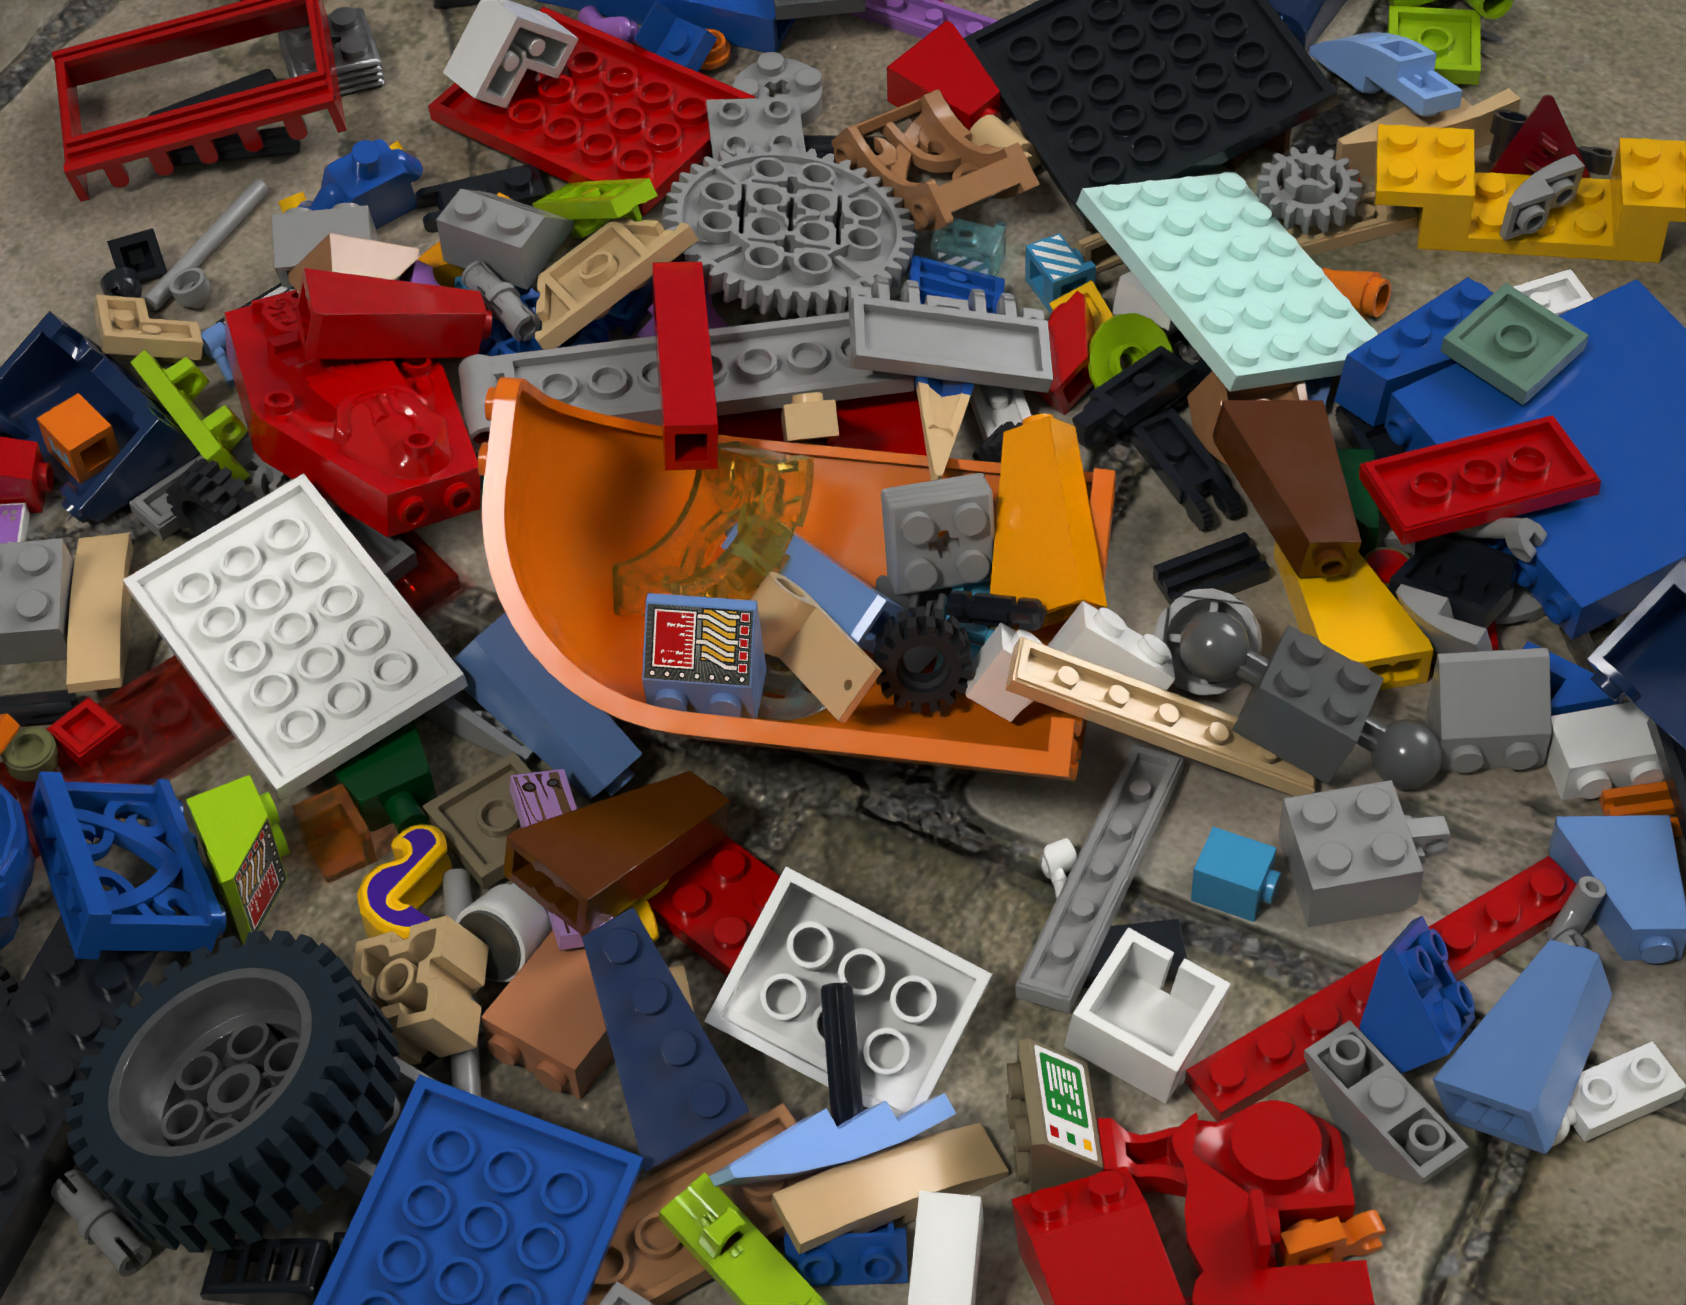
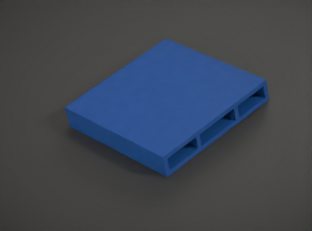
M1638 279L1558 315L1589 335L1586 348L1524 405L1457 362L1391 393L1384 427L1391 440L1395 444L1401 445L1406 452L1551 415L1556 418L1600 478L1599 495L1510 518L1531 519L1539 523L1546 531L1547 537L1540 546L1533 545L1536 548V554L1532 560L1524 562L1518 559L1515 581L1520 586L1526 587L1542 605L1548 619L1554 624H1558L1572 640L1635 609L1681 560L1686 563V328ZM1480 538L1484 545L1513 555L1505 539Z

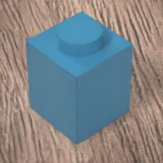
M1212 827L1193 870L1191 901L1255 922L1262 903L1270 905L1273 903L1281 882L1282 873L1274 870L1277 848Z

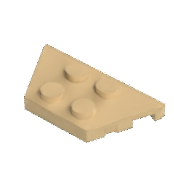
M614 218L539 274L537 290L540 293V297L536 303V315L542 322V330L535 332V339L541 348L545 350L559 347L590 322L605 316L615 303L631 291L646 285L652 276V263L671 262L699 241L690 225L680 223L675 230H664L661 223L655 220L635 222L630 218Z

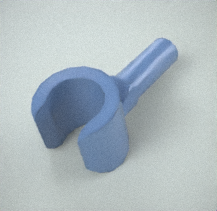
M218 322L201 333L204 342L203 350L207 358L210 360L214 359L218 364L228 386L233 387L235 382L226 354L225 325Z

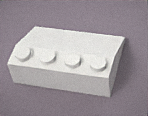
M785 867L704 1022L829 1087L820 990L823 985L829 983H849L853 988L863 1106L870 1108L883 1101H887L897 1118L929 1099L992 978V974L804 875Z

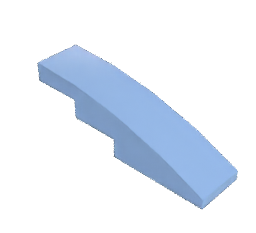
M945 1093L920 1103L897 1118L887 1101H883L863 1110L839 1126H836L826 1108L802 1119L713 1173L709 1178L715 1187L776 1182L825 1171L904 1142L955 1115L956 1112Z

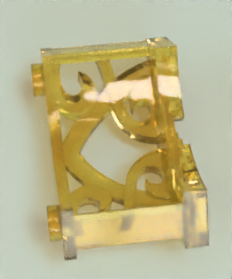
M740 441L719 443L718 469L696 470L689 498L669 531L647 551L613 566L614 613L621 617L634 614L645 616L648 593L749 600L767 574L771 571L780 573L790 557L785 554V551L792 539L796 526L803 527L811 499L814 458L805 455L790 456L749 446ZM738 522V534L733 542L713 563L705 566L722 542L725 531Z

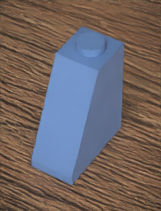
M1670 816L1556 817L1548 847L1549 856L1576 884L1584 876L1595 877L1604 884L1606 893L1592 918L1622 960H1643L1651 964H1660L1669 960H1681L1686 944V902Z

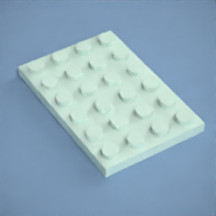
M1236 172L1195 177L1186 176L1157 181L1148 180L1120 185L1110 184L1101 187L1082 188L1076 205L1229 392L1341 375L1347 354L1378 335L1376 330L1369 326L1351 305L1349 299L1342 295L1328 279L1321 267L1316 265L1301 248L1297 240L1287 232L1275 217H1271V210L1264 204L1259 203V198Z

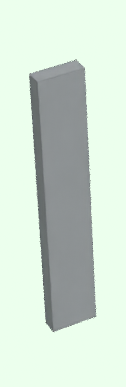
M1132 744L1015 985L1016 998L1070 1014L1184 771L1183 757Z

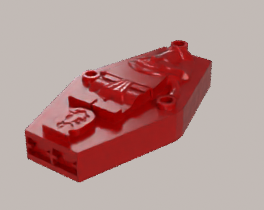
M297 290L251 301L250 306L224 312L227 357L247 429L249 430L253 450L262 461L291 479L305 474L324 499L387 538L480 509L478 460L445 370L435 358H305L296 317L299 297Z

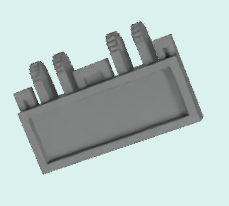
M882 276L875 277L872 294L871 287L850 285L848 300L852 368L1048 393L1053 381L1048 321L1044 320L1043 310L1023 308L1020 314L1021 317H1017L1015 295L1001 293L996 306V314L987 313L985 291L980 289H971L968 300L927 295L924 301L925 304H920L919 283L912 280L905 281L904 287L901 290V301L890 300L888 277Z

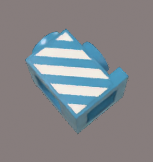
M1060 233L1026 245L1025 280L1050 314L1052 313L1049 305L1050 302L1091 280L1095 284V264L1092 260L1084 262L1081 253L1076 248L1072 249Z

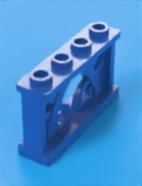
M39 772L27 817L75 958L99 959L101 950L194 951L203 946H206L212 953L216 938H220L224 934L226 912L223 904L218 903L212 889L210 870L204 868L198 853L196 835L189 831L184 818L183 803L180 799L176 798L169 779H157L155 785L64 782L61 772ZM114 818H125L126 821L124 823ZM137 819H145L147 826L139 824ZM95 837L101 839L97 844H93ZM85 839H88L89 841H91L92 844L86 843V840H85ZM112 844H115L142 858L158 871L145 883L134 888L128 880L118 873L96 866L94 862L104 858L110 852ZM102 885H107L112 890L104 891ZM170 907H178L181 916L175 915L176 911Z

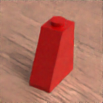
M947 20L886 67L887 102L896 107L920 99L923 95L939 89L954 115L969 131L979 119L986 115H994L1001 120L1000 90L954 24Z

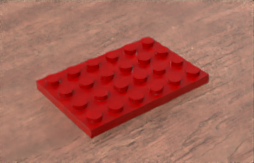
M543 6L539 10L540 12L546 13L579 38L558 78L527 68L507 108L475 99L458 84L454 83L430 103L428 108L431 120L571 184L585 181L650 178L658 196L646 203L638 204L641 215L645 216L667 193L671 192V184L679 182L681 172L690 173V167L693 163L700 165L704 161V157L712 153L706 100L749 99L756 97Z

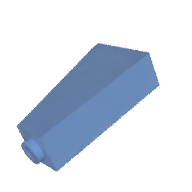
M751 503L745 511L737 512L726 527L725 536L727 538L721 545V548L764 579L772 571L796 583L864 650L874 653L875 639L878 632L884 634L883 624L889 618L895 624L898 623L897 613L905 610L904 607L772 515ZM906 609L909 618H911L913 614Z
M506 612L480 633L453 659L464 673L468 684L463 690L553 770L564 769L569 784L588 801L603 789L612 796L635 775L629 769V766L643 753L606 712L594 707L571 692L542 666L515 631Z
M1551 939L1547 942L1433 1078L1449 1121L1543 1154L1550 1150L1612 997L1599 953L1592 952L1585 947H1575Z

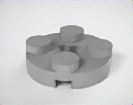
M777 52L761 54L757 59V63L743 69L737 75L732 87L751 94L756 98L798 97L802 128L814 121L823 107L822 75L820 71L803 62L784 58ZM783 93V94H778V95H776V96H774V97H770L771 94Z

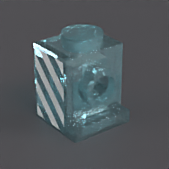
M954 218V222L948 225L946 229L935 230L931 241L930 253L936 256V261L997 277L1006 258V223L997 221L995 227Z

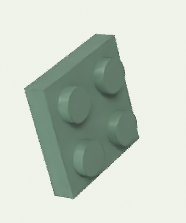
M1505 283L1443 337L1441 352L1524 405L1585 350L1589 335L1508 283Z

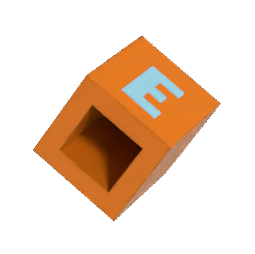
M79 393L36 418L48 452L80 484L103 471L120 452L111 424Z

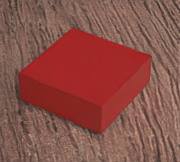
M90 697L46 728L54 737L56 745L83 769L126 737L123 726Z

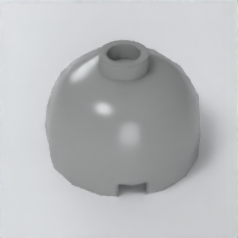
M1214 588L1190 590L1182 594L1183 596L1175 599L1159 615L1153 636L1164 642L1171 652L1175 674L1173 684L1179 689L1197 695L1224 694L1242 685L1245 681L1236 676L1224 681L1212 682L1202 680L1193 675L1182 661L1180 639L1185 627L1197 616L1208 612H1221L1234 617L1243 625L1249 637L1250 649L1261 655L1263 650L1262 631L1252 609L1236 595Z

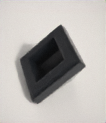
M153 228L107 241L115 268L129 267L134 269L140 282L167 273Z

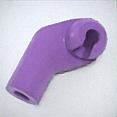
M586 6L578 14L579 22L631 44L639 31L638 24L634 21H629L626 17L603 18L595 6Z

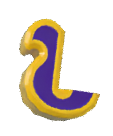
M419 824L403 830L393 839L391 844L395 860L376 866L364 877L357 892V898L368 938L393 931L402 939H409L410 926L432 920L418 911V909L443 884V874L452 869L450 857L446 853L448 849L444 833L433 825Z

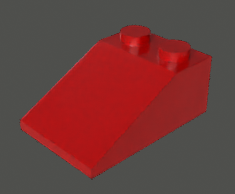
M1127 1166L1109 1171H1101L1085 1178L1050 1188H1043L1036 1192L1011 1199L1019 1254L1044 1305H1186L1148 1204Z

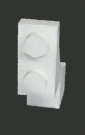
M1084 601L1080 603L1048 644L1050 648L1163 690H1167L1175 680L1172 655L1164 642L1151 634L1140 635L1128 628L1125 622L1113 611L1107 608H1100L1098 610ZM1000 623L972 659L973 672L971 679H967L966 697L1012 722L1025 707L1034 701L1005 690L1013 647L1020 637L1042 643L1028 631L1022 629L1015 631Z

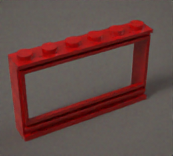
M243 0L52 52V58L55 62L65 158L63 168L80 202L89 200L86 173L103 169L110 183L114 187L122 188L129 184V173L124 163L148 157L156 173L167 176L174 171L173 160L168 151L190 145L194 146L203 163L212 164L219 158L218 149L213 139L238 133L245 149L250 152H256L263 147L262 136L258 127L283 121L289 136L294 140H301L308 134L307 125L302 115L328 109L338 133L347 131L328 16L322 0ZM310 24L317 67L316 72L82 134L77 86Z

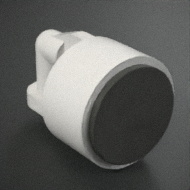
M514 883L493 887L465 908L456 920L457 923L489 946L485 978L495 982L511 981L553 930L547 909Z

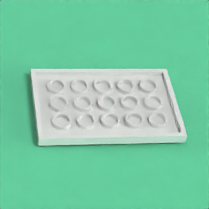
M305 474L298 476L123 579L128 592L281 801L468 686L464 673Z

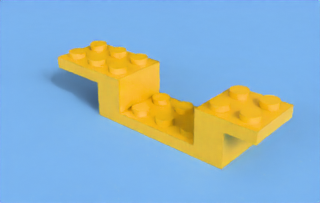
M1378 124L1376 135L1375 205L1417 207V214L1419 215L1417 223V249L1659 263L1669 221L1686 222V141L1620 137L1611 180L1581 178L1575 200L1563 207L1550 209L1545 227L1540 228L1534 233L1523 234L1504 241L1499 233L1508 201L1516 189L1532 175L1475 172L1474 129Z

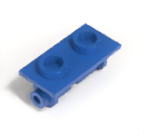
M889 1222L888 1225H882L867 1233L843 1234L800 1255L788 1233L785 1232V1259L811 1287L908 1283L906 1227L894 1228V1222Z

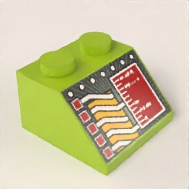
M250 774L186 799L207 863L243 945L246 942L248 932L259 931L284 886L287 875L281 857L290 854L286 839L278 824L281 821L269 791L258 794Z

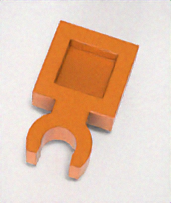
M1377 1210L1362 1212L1344 1223L1340 1222L1338 1216L1320 1222L1317 1219H1305L1293 1224L1286 1232L1281 1233L1276 1263L1278 1267L1342 1262L1344 1257L1350 1255H1369L1383 1248L1379 1236L1385 1235L1386 1229Z

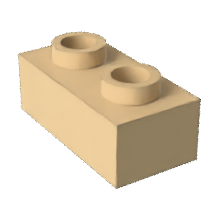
M820 392L804 393L792 396V403L783 405L781 423L784 442L836 446L839 429L835 399L823 400V393Z

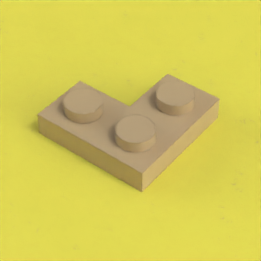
M96 295L94 314L102 353L110 354L119 359L131 360L136 358L145 349L152 357H159L171 363H177L184 357L192 360H201L203 340L198 322L151 319L148 316L145 298Z

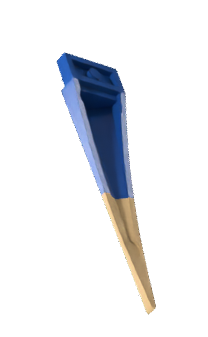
M916 255L912 256L906 275V281L912 280L919 283L920 304H925L924 301L927 295L968 300L971 289H980L985 291L987 313L996 314L997 302L1001 293H1004L1005 279ZM915 376L931 481L942 479L975 384Z

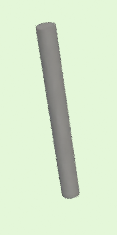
M255 179L143 297L145 298L147 309L157 312L172 296L169 289L170 280L184 269L198 268L269 193L268 186L262 180Z

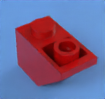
M1076 291L1066 303L1058 305L1051 313L1048 321L1053 381L1048 393L1031 391L1064 416L1093 385L1089 377L1088 365L1090 342L1095 334L1094 318L1085 296L1079 291Z

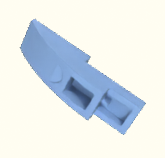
M1370 32L1329 40L1310 46V56L1326 66L1328 71L1337 74L1347 81L1358 92L1373 94L1383 89L1385 93L1394 96L1410 107L1413 113L1424 117L1436 116L1439 112L1460 107L1463 90L1434 71L1437 53L1406 37L1390 33Z

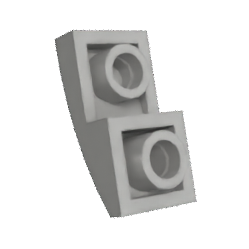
M1575 154L1545 166L1516 189L1508 201L1499 233L1504 241L1523 234L1534 233L1540 228L1545 227L1550 209L1563 207L1575 200L1585 167Z

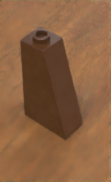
M1223 400L1212 435L1214 444L1298 577L1324 578L1349 576L1362 541L1323 400Z
M687 771L513 831L507 835L503 875L549 912L554 913L576 930L582 937L611 917L614 918L725 839L731 801L716 787L709 785L692 771Z

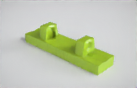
M650 178L568 183L532 204L535 208L573 220L574 228L571 234L574 238H584L602 228L604 224L606 225L614 218H630L635 222L643 221L638 204L646 203L658 195Z
M144 349L130 362L208 463L211 460L218 462L220 470L227 467L232 471L231 477L235 480L240 478L242 481H245L250 476L231 451L249 430L240 418L226 405L208 417H204L193 401L210 381L188 357H184L166 370Z
M705 1172L659 1211V1219L738 1305H828L719 1187L713 1185ZM737 1232L741 1238L720 1255L724 1244Z

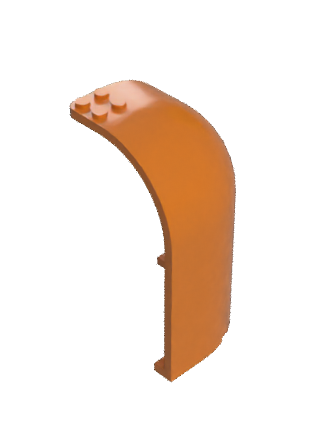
M500 377L496 387L488 388L485 398L486 420L491 421L489 442H483L479 450L478 472L480 476H484L482 525L489 571L499 600L515 631L542 666L571 692L594 707L621 720L679 737L1075 781L1079 762L1076 760H1081L1088 720L1037 701H1033L1025 707L1012 722L966 697V691L963 695L955 691L956 702L950 706L947 705L944 699H940V710L930 712L929 703H922L921 713L912 712L911 701L907 700L903 709L894 705V694L887 699L882 694L881 684L877 685L875 680L846 723L838 721L800 680L766 666L767 672L757 719L684 712L655 707L646 703L642 670L648 593L707 597L733 566L747 567L721 548V545L727 538L725 536L726 527L737 512L745 511L750 503L757 506L876 588V579L882 575L887 576L881 491L885 488L931 481L927 456L718 435V469L665 471L662 426L623 419L572 406L546 395L522 378ZM949 458L942 479L983 473L993 493L994 527H996L1001 463ZM1094 468V472H1083L1105 589L1117 476L1115 470ZM947 531L938 532V538L943 536ZM1066 621L1031 631L1030 633L1038 638L1042 645L1048 646ZM969 641L971 643L982 645L981 643ZM863 649V651L874 661V653H871ZM935 662L924 673L932 672Z

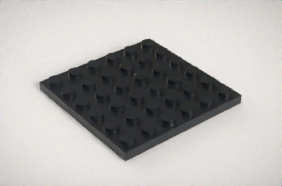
M1038 0L964 37L970 49L1000 90L1001 103L1025 139L1033 144L1036 156L1086 231L1095 227L1076 205L1082 188L1101 187L1110 184L1139 183L1148 180L1176 179L1186 176L1195 177L1339 105L1337 91L1268 0Z

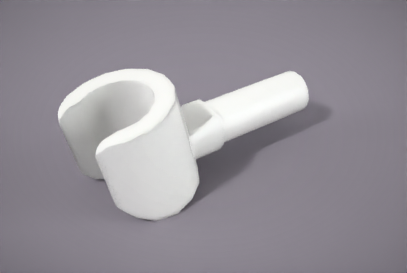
M1067 838L1047 845L1044 848V856L1041 863L1043 873L1052 881L1056 898H1058L1067 880L1065 873L1071 871L1077 859L1075 849Z

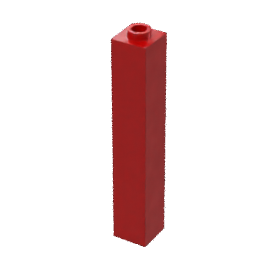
M702 262L652 263L653 315L665 471L718 469V418Z

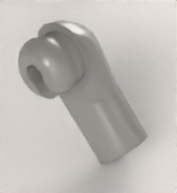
M1591 876L1580 878L1547 931V942L1551 939L1575 947L1581 946L1586 948V940L1581 934L1606 893V888L1599 879Z

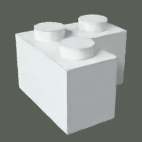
M480 0L443 73L475 99L507 108L527 68L558 78L579 38L546 13L510 0Z

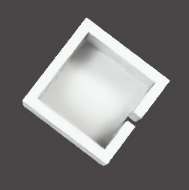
M1127 928L1073 1012L1064 1047L1166 1104L1218 1020L1231 983L1184 958L1179 966L1171 993L1168 994L1161 989L1164 986L1174 952Z

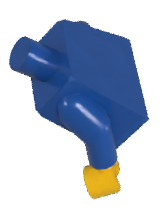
M377 139L373 142L362 140L353 146L351 153L328 164L324 169L321 189L313 201L307 200L304 191L278 201V204L283 214L286 210L296 207L315 211L332 209L340 203H355L359 206L368 205L375 228L378 229L417 208V201L411 182L417 181L422 176L423 166L416 157L404 150L399 140L390 146L382 139Z

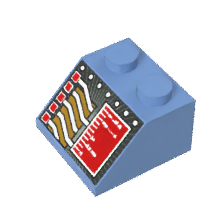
M648 593L645 609L642 670L646 703L655 707L684 712L757 719L767 672L757 601Z

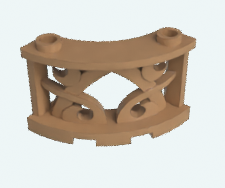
M939 89L925 94L920 99L859 124L849 126L832 140L836 163L839 164L848 159L851 161V170L862 167L867 169L866 179L879 176L881 178L880 187L891 186L893 188L892 197H902V208L910 210L909 220L914 221L913 230L921 232L935 231L954 222L952 213L989 197L997 199L1011 198L1040 185L1019 142L1008 147H996L987 143L981 146L975 145L970 141L971 132L954 115ZM911 119L912 123L903 134L896 124ZM880 132L886 138L874 137V151L880 155L873 153L864 137ZM913 163L916 167L933 173L950 172L952 174V181L940 186L937 185L934 179L924 183H914L907 181V175L910 165Z

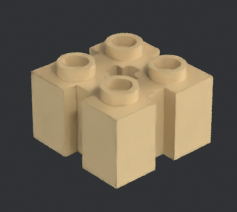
M448 915L410 926L409 939L404 940L392 931L356 942L352 974L390 1022L394 1030L391 1035L398 1042L400 1055L396 1057L409 1065L421 1063L422 1058L428 1051L441 1058L477 1048L482 1007L471 998L480 987L484 986L489 946Z

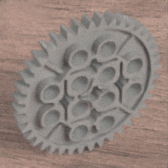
M777 144L772 145L770 152H765L759 145H754L753 153H748L741 147H736L734 157L724 151H720L718 161L706 156L704 157L703 166L693 163L690 167V173L681 172L679 182L671 184V193L666 194L662 217L664 230H675L680 223H687L699 239V241L672 261L702 262L704 283L708 282L707 293L714 294L724 291L723 301L726 303L740 298L742 299L741 307L745 310L754 303L759 304L761 314L768 313L772 307L777 308L780 316L786 318L790 310H796L800 318L806 317L808 310H814L818 316L826 315L828 308H831L835 313H844L845 305L849 306L848 290L850 285L871 287L872 294L873 282L876 276L888 277L889 287L898 288L901 277H906L908 266H910L916 233H913L914 221L909 220L910 210L902 208V197H892L893 188L891 186L880 187L881 178L879 176L866 179L867 169L862 167L851 170V161L848 159L837 164L834 163V154L829 153L821 159L817 158L815 149L811 148L803 155L799 154L798 148L793 145L788 150V153L782 152ZM739 214L743 215L742 234L739 233ZM835 225H837L838 227L837 242H839V245L836 244V228H834Z

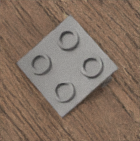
M798 97L706 100L713 159L718 161L720 151H724L734 157L736 147H741L748 153H753L754 145H759L765 152H770L772 145L777 144L782 152L787 153L793 145L798 148L799 154H806Z

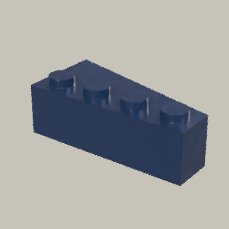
M632 907L582 936L640 1156L644 1157L643 1167L645 1173L651 1176L755 1119L635 909Z

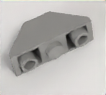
M1350 1020L1304 1050L1305 1061L1337 1129L1375 1170L1423 1184L1468 1153L1469 1146Z

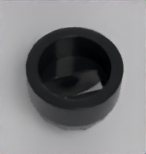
M120 267L107 272L100 281L104 295L141 298L142 285L137 272L132 268Z

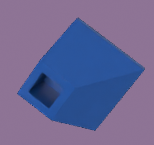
M1423 915L1413 919L1384 951L1359 1026L1364 1036L1400 1074L1449 1055L1476 1018L1474 1015V1000L1468 987L1462 981H1456L1447 963L1448 952L1446 945L1435 929H1429Z

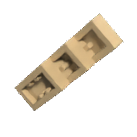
M1510 88L1474 106L1461 97L1459 108L1442 111L1432 117L1419 116L1413 113L1410 107L1405 106L1337 139L1335 160L1338 161L1347 157L1350 160L1349 168L1358 169L1360 172L1359 177L1375 175L1378 124L1474 129L1475 151L1492 143L1494 134L1490 132L1494 112L1497 110L1519 112L1521 98Z
M130 532L85 537L78 540L69 604L66 675L68 693L122 687L132 636L128 620L132 596L123 579L129 576L134 551Z
M976 1123L898 1144L828 1169L772 1193L771 1204L800 1255L847 1232L867 1233L897 1218L901 1219L903 1225L917 1218L919 1191L969 1195L1007 1177L1009 1170L981 1123Z

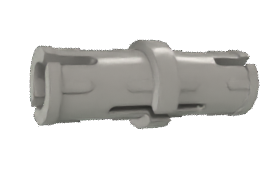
M479 260L474 261L465 268L461 277L462 283L470 290L481 292L486 310L492 312V319H498L516 341L520 342L522 340L525 342L535 336V332L539 331L541 322L522 303L516 288L511 283L502 282L485 261L481 263Z
M74 1169L65 1173L66 1178L74 1185L73 1188L76 1193L73 1194L59 1178L52 1187V1198L60 1203L79 1224L77 1231L84 1241L89 1245L96 1244L116 1267V1271L120 1275L130 1276L135 1274L138 1270L130 1262V1258L125 1252L129 1251L144 1266L151 1257V1248L123 1220L124 1216L114 1205L101 1196L83 1171Z

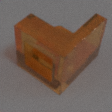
M343 784L292 806L300 836L326 882H334L377 862L369 829Z

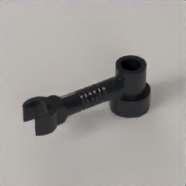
M1497 110L1494 112L1490 132L1494 136L1488 156L1491 162H1496L1528 118L1527 115L1509 110ZM1577 147L1588 172L1609 175L1613 160L1611 150L1601 147Z

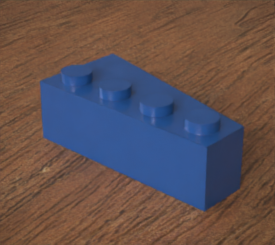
M1467 277L1348 353L1334 401L1373 427L1384 424L1391 393L1457 363L1441 352L1443 337L1494 293L1485 285Z

